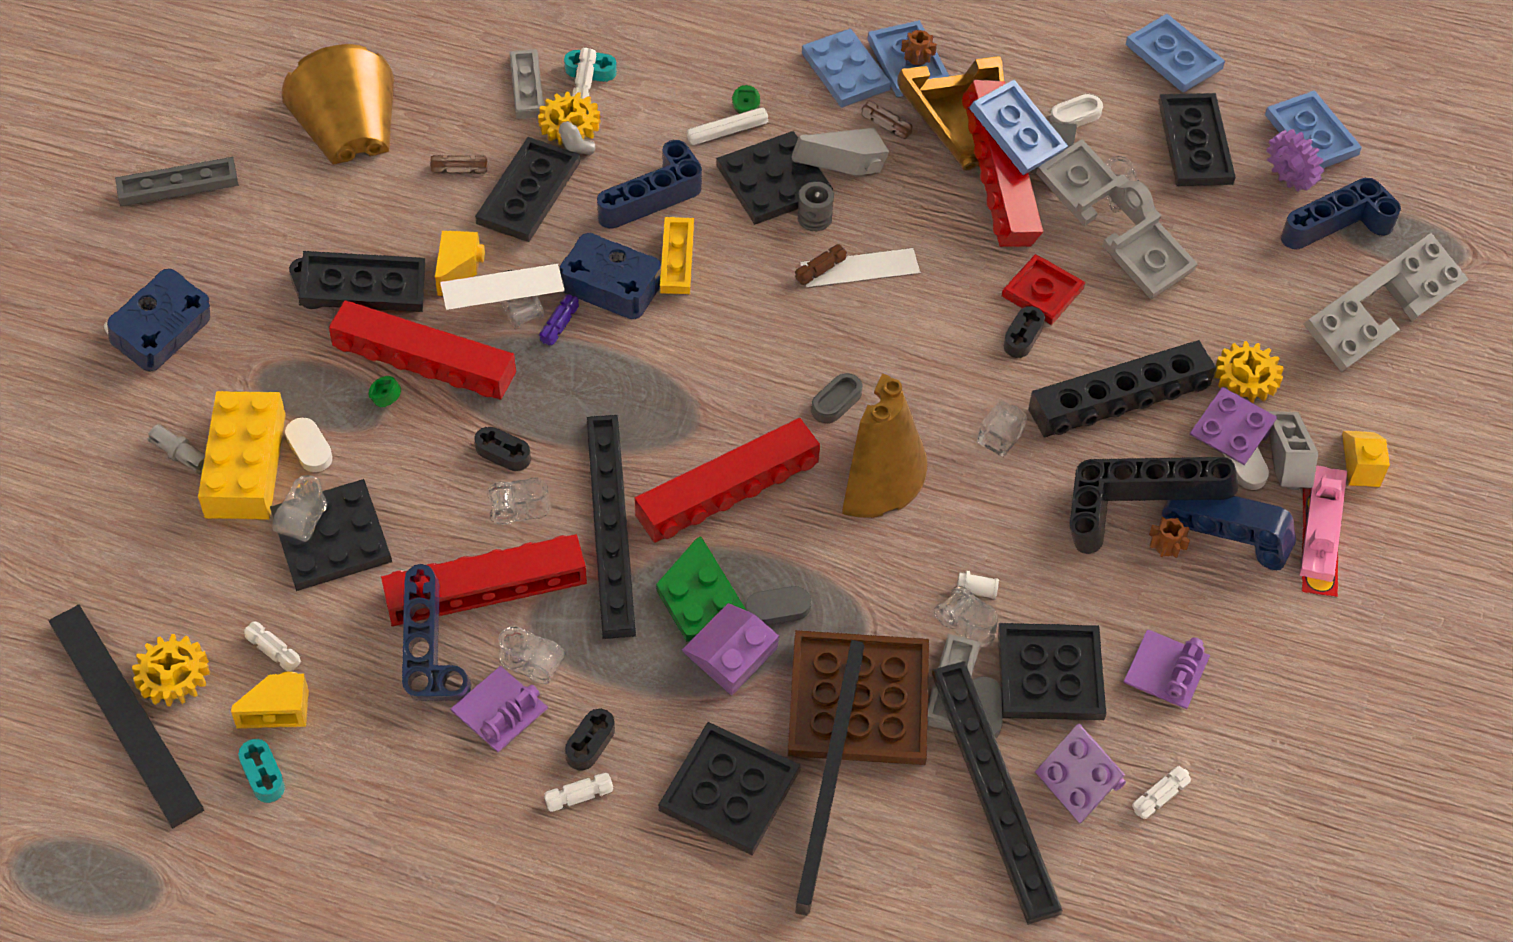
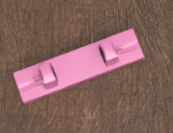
M1316 466L1314 485L1310 493L1300 576L1333 582L1347 471Z

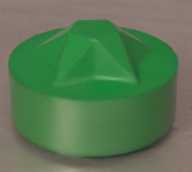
M750 85L738 87L732 95L733 108L739 114L759 108L760 94L758 90Z
M383 376L373 382L369 388L368 395L376 406L386 407L399 398L401 386L394 377Z

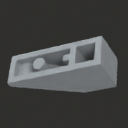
M875 128L801 135L798 137L791 158L795 162L856 176L881 173L889 151Z
M1267 411L1277 417L1269 429L1271 430L1269 436L1274 470L1281 487L1292 490H1299L1302 487L1313 488L1318 451L1299 412Z

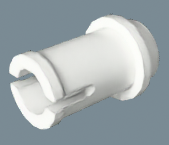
M966 571V574L959 572L956 592L962 593L964 597H966V594L996 599L999 579L970 575V571Z

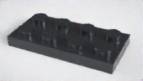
M1216 93L1160 94L1158 104L1176 186L1234 185L1236 176Z
M527 137L476 214V224L530 242L580 164V154Z
M303 251L299 305L340 308L346 300L376 310L423 312L425 258Z

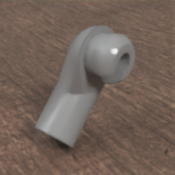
M563 122L559 126V133L567 150L584 155H592L594 153V142L583 140L575 125L571 122Z

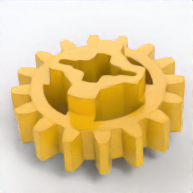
M567 91L565 97L554 94V101L546 99L545 106H540L538 122L541 127V134H547L548 141L558 139V145L563 144L561 134L559 133V126L563 122H571L575 125L583 140L584 137L593 139L594 131H599V123H601L600 111H598V104L591 103V97L589 96L582 99L581 93L578 92L575 96H570L569 91Z
M1244 341L1242 347L1232 343L1230 350L1226 348L1222 350L1221 356H1218L1215 365L1214 378L1220 379L1218 383L1219 388L1227 387L1229 391L1242 398L1248 397L1251 403H1254L1256 397H1259L1264 402L1268 394L1274 396L1277 388L1280 387L1284 368L1278 365L1280 359L1278 356H1269L1270 348L1262 351L1260 350L1259 343H1256L1253 348L1249 347L1247 341Z
M171 634L169 641L164 642L161 636L157 637V645L154 647L146 643L147 653H137L136 658L139 664L132 666L135 675L133 680L137 689L140 690L144 699L151 697L155 705L161 699H164L167 707H170L173 699L177 698L181 704H184L185 695L187 694L196 697L198 694L195 687H205L206 681L204 676L210 674L207 664L209 661L205 651H202L198 642L191 644L189 636H184L181 641H177L175 634Z

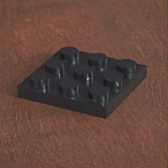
M794 131L716 158L717 168L754 225L797 210L799 191L807 183L814 181L822 182L832 188L819 167L792 160L791 156L798 140Z
M364 479L270 506L296 591L392 562L388 545Z
M999 623L998 647L1000 685L1002 690V718L1105 720L1106 702L1099 625Z
M707 722L658 804V810L753 856L799 774L800 764Z

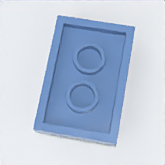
M1168 14L1129 35L1126 40L1127 47L1182 93L1219 72L1224 67L1225 61Z
M920 20L868 32L867 40L882 70L891 81V87L896 97L904 96L897 84V78L901 69L927 66L930 73L928 79L949 77L937 52L936 55L931 56L930 63L926 62L923 65H914L904 59L905 52L901 51L902 40H907V34L913 31H925Z
M851 28L802 45V55L841 108L890 90L891 81Z
M1015 80L975 100L969 107L1022 175L1044 164L1068 147Z
M1315 90L1267 107L1265 116L1279 133L1283 130L1288 132L1290 129H1294L1296 135L1303 132L1305 140H1312V148L1319 149L1316 155L1324 161L1319 164L1322 168L1360 155L1362 146Z

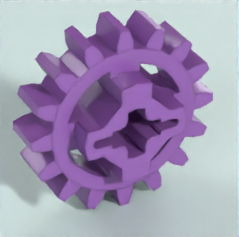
M1290 129L1288 132L1283 130L1269 141L1271 146L1266 151L1272 156L1267 160L1274 164L1272 172L1279 173L1278 180L1287 181L1288 188L1295 186L1296 191L1301 189L1306 191L1322 179L1320 174L1324 172V169L1319 164L1324 161L1316 155L1319 149L1312 148V140L1304 139L1303 132L1296 135L1294 129Z

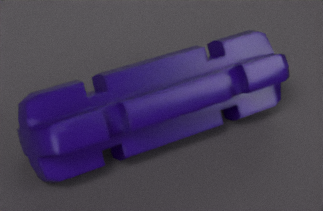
M566 294L560 302L561 305L556 307L546 322L547 325L539 333L542 343L551 346L556 342L559 337L558 335L562 333L572 318L571 314H574L579 307V299L576 296Z

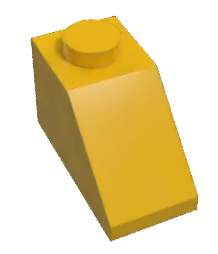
M442 231L435 273L438 296H443L440 282L470 278L477 275L479 262H484L485 247L479 244L478 232Z
M1343 431L1342 438L1348 485L1380 487L1390 466L1386 439L1375 432Z
M291 671L281 674H269L231 706V714L236 728L306 727L309 689L305 675Z

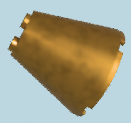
M333 45L308 54L298 61L299 66L292 73L288 72L282 85L283 103L332 165L352 161L355 155L360 152H365L369 156L389 152L394 76L389 63L381 54L369 52L366 47L360 45Z
M1000 56L976 59L964 75L928 79L930 73L927 66L901 69L897 78L900 91L961 164L962 169L967 171L980 166L974 154L975 145L972 134L968 129L969 120L966 109L962 105V97L973 80L1004 81Z
M883 373L874 390V394L880 398V402L875 405H867L859 423L842 508V514L852 517H881L883 512L895 508L897 510L904 508L919 494L926 479V452L902 391V384L899 380Z

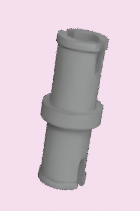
M160 424L155 425L148 434L150 437L147 438L150 443L167 452L168 457L173 461L182 462L197 474L202 473L205 454L191 446L188 439L183 436L177 437Z

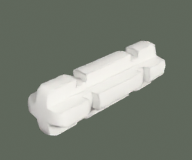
M582 48L580 51V62L578 63L575 79L576 88L573 89L572 95L575 96L579 92L582 99L589 96L588 89L591 87L594 71L593 64H595L596 52L590 48Z
M251 622L244 630L245 638L254 645L258 644V649L273 661L280 662V666L286 671L292 672L300 665V656L295 651L287 649V645L270 631H264L265 627L258 622Z
M1180 766L1171 770L1167 774L1169 778L1164 776L1145 792L1146 797L1141 795L1133 802L1132 807L1135 810V814L1143 819L1149 818L1156 812L1155 807L1157 809L1162 807L1179 792L1178 788L1182 790L1190 783L1189 772Z
M602 773L594 776V780L586 778L562 786L563 790L560 791L558 788L546 791L544 799L547 808L553 812L562 809L563 804L571 806L595 798L594 794L597 793L600 796L611 793L613 791V784L609 774Z

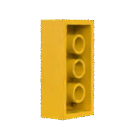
M216 391L198 492V499L204 518L270 519V506H272L286 416L280 392Z

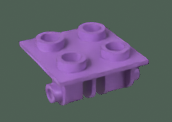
M1222 387L1189 435L1245 466L1261 441H1265L1271 432L1269 429L1277 417Z
M1147 629L1123 683L1187 709L1210 655L1204 653L1203 642L1198 638H1191L1190 641L1182 644Z
M499 666L450 710L494 750L499 752L546 711L548 707L537 698L540 693L534 685L523 686L502 666Z
M1080 724L1073 728L1035 771L1079 823L1084 821L1112 789L1117 791L1126 783L1123 779L1125 774Z

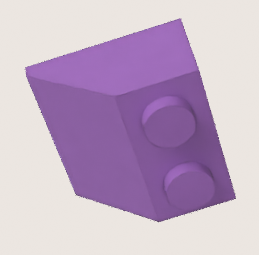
M728 603L682 649V652L732 696L777 650L779 635L755 614Z

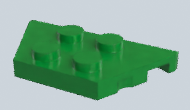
M701 536L694 540L656 584L658 595L686 642H690L728 603L746 610Z

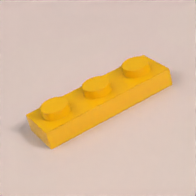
M665 217L660 293L690 294L694 218Z

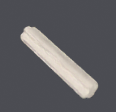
M761 107L689 128L687 130V138L691 145L707 142L764 125L768 122V114L765 108Z

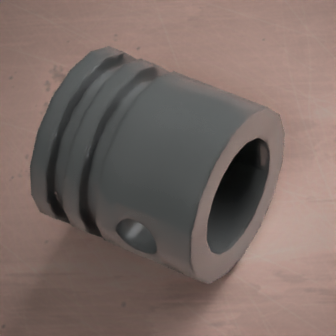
M814 181L805 184L800 189L798 222L804 229L816 232L822 231L832 223L834 192L829 185Z

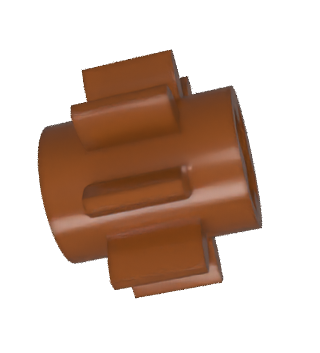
M916 30L907 34V40H902L901 51L905 52L904 59L908 60L911 64L923 65L926 62L930 63L931 56L936 55L937 44L933 43V35H929V33L923 30Z
M1161 517L1159 526H1151L1149 533L1152 537L1150 548H1155L1160 557L1174 556L1178 558L1180 549H1188L1190 540L1187 538L1190 530L1189 527H1184L1178 518L1165 519Z

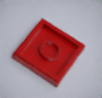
M1035 254L1002 290L1001 297L1020 308L1027 306L1037 307L1044 313V321L1052 326L1083 291L1085 282Z

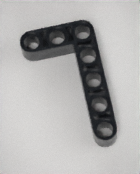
M1226 457L1089 459L1081 462L1077 466L1070 515V530L1076 549L1081 553L1091 554L1102 547L1108 501L1224 500L1233 497L1239 489L1234 462Z

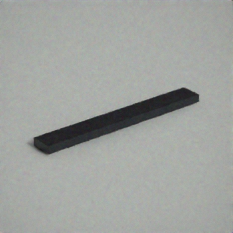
M618 415L587 417L602 638L636 637Z
M78 604L49 619L48 621L172 829L203 812L204 808L81 606Z
M851 640L797 896L795 913L808 916L811 910L864 652L863 642Z
M965 661L933 669L932 677L1027 925L1061 915L1062 907Z

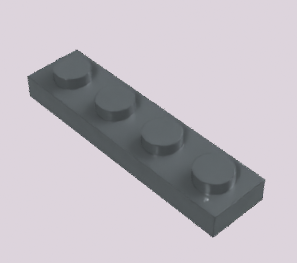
M233 157L115 177L120 207L239 186Z

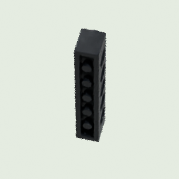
M1196 340L1033 390L1028 410L1044 438L1051 435H1062L1080 426L1093 425L1099 420L1109 417L1116 418L1125 412L1138 408L1145 409L1160 401L1174 400L1189 392L1203 391L1211 386L1216 366L1200 340Z

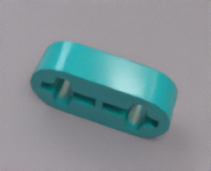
M581 50L569 51L564 57L565 72L570 77L576 78L578 68L576 63L580 62ZM596 52L592 80L601 82L611 81L617 75L616 59L612 55Z
M252 739L243 743L238 753L239 760L255 797L261 802H275L284 794L285 784L270 747L261 739ZM253 752L258 753L262 762L257 767L250 755ZM267 775L273 788L267 790L261 777Z

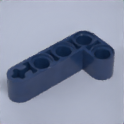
M680 140L666 142L662 148V168L600 192L597 196L599 224L609 229L617 228L699 195L702 190V167L687 144Z
M1362 178L1289 213L1281 234V241L1287 248L1298 250L1358 221H1361L1374 234L1386 236L1392 233L1401 211V205L1377 180Z
M1233 496L1224 500H1168L1162 510V516L1165 519L1178 518L1183 526L1189 527L1191 531L1254 545L1258 562L1270 570L1277 571L1284 568L1296 543L1292 515L1286 509L1276 505Z
M424 564L412 566L405 575L403 688L412 698L419 701L461 700L470 692L471 681L466 672L459 666L438 665L440 585L433 570ZM421 576H426L429 581L423 585V594L427 599L421 598V591L415 583L421 581ZM426 608L430 611L429 618L424 623H415L413 621L414 613L418 609ZM422 641L429 644L427 654L423 657H414L412 650L415 644ZM420 675L427 676V687L422 691H413L411 684L414 678ZM453 675L461 676L463 679L462 686L456 691H448L445 686L447 679Z

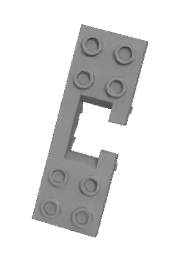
M1083 139L1038 167L1036 174L1083 226L1096 219L1098 213L1092 205L1108 195L1133 221L1136 226L1121 236H1118L1116 232L1104 239L1102 247L1151 300L1196 269L1197 262L1160 224L1159 220L1162 215L1155 209L1152 195L1146 185L1139 181H1129L1124 174L1117 177Z
M1430 233L1304 323V326L1338 369L1343 372L1400 330L1391 318L1381 325L1376 323L1361 304L1371 294L1373 295L1385 286L1413 321L1469 279L1433 234Z

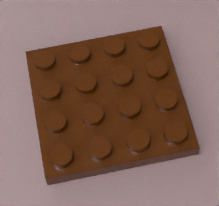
M795 630L787 756L827 758L851 640L863 642L864 652L842 760L926 765L929 639Z

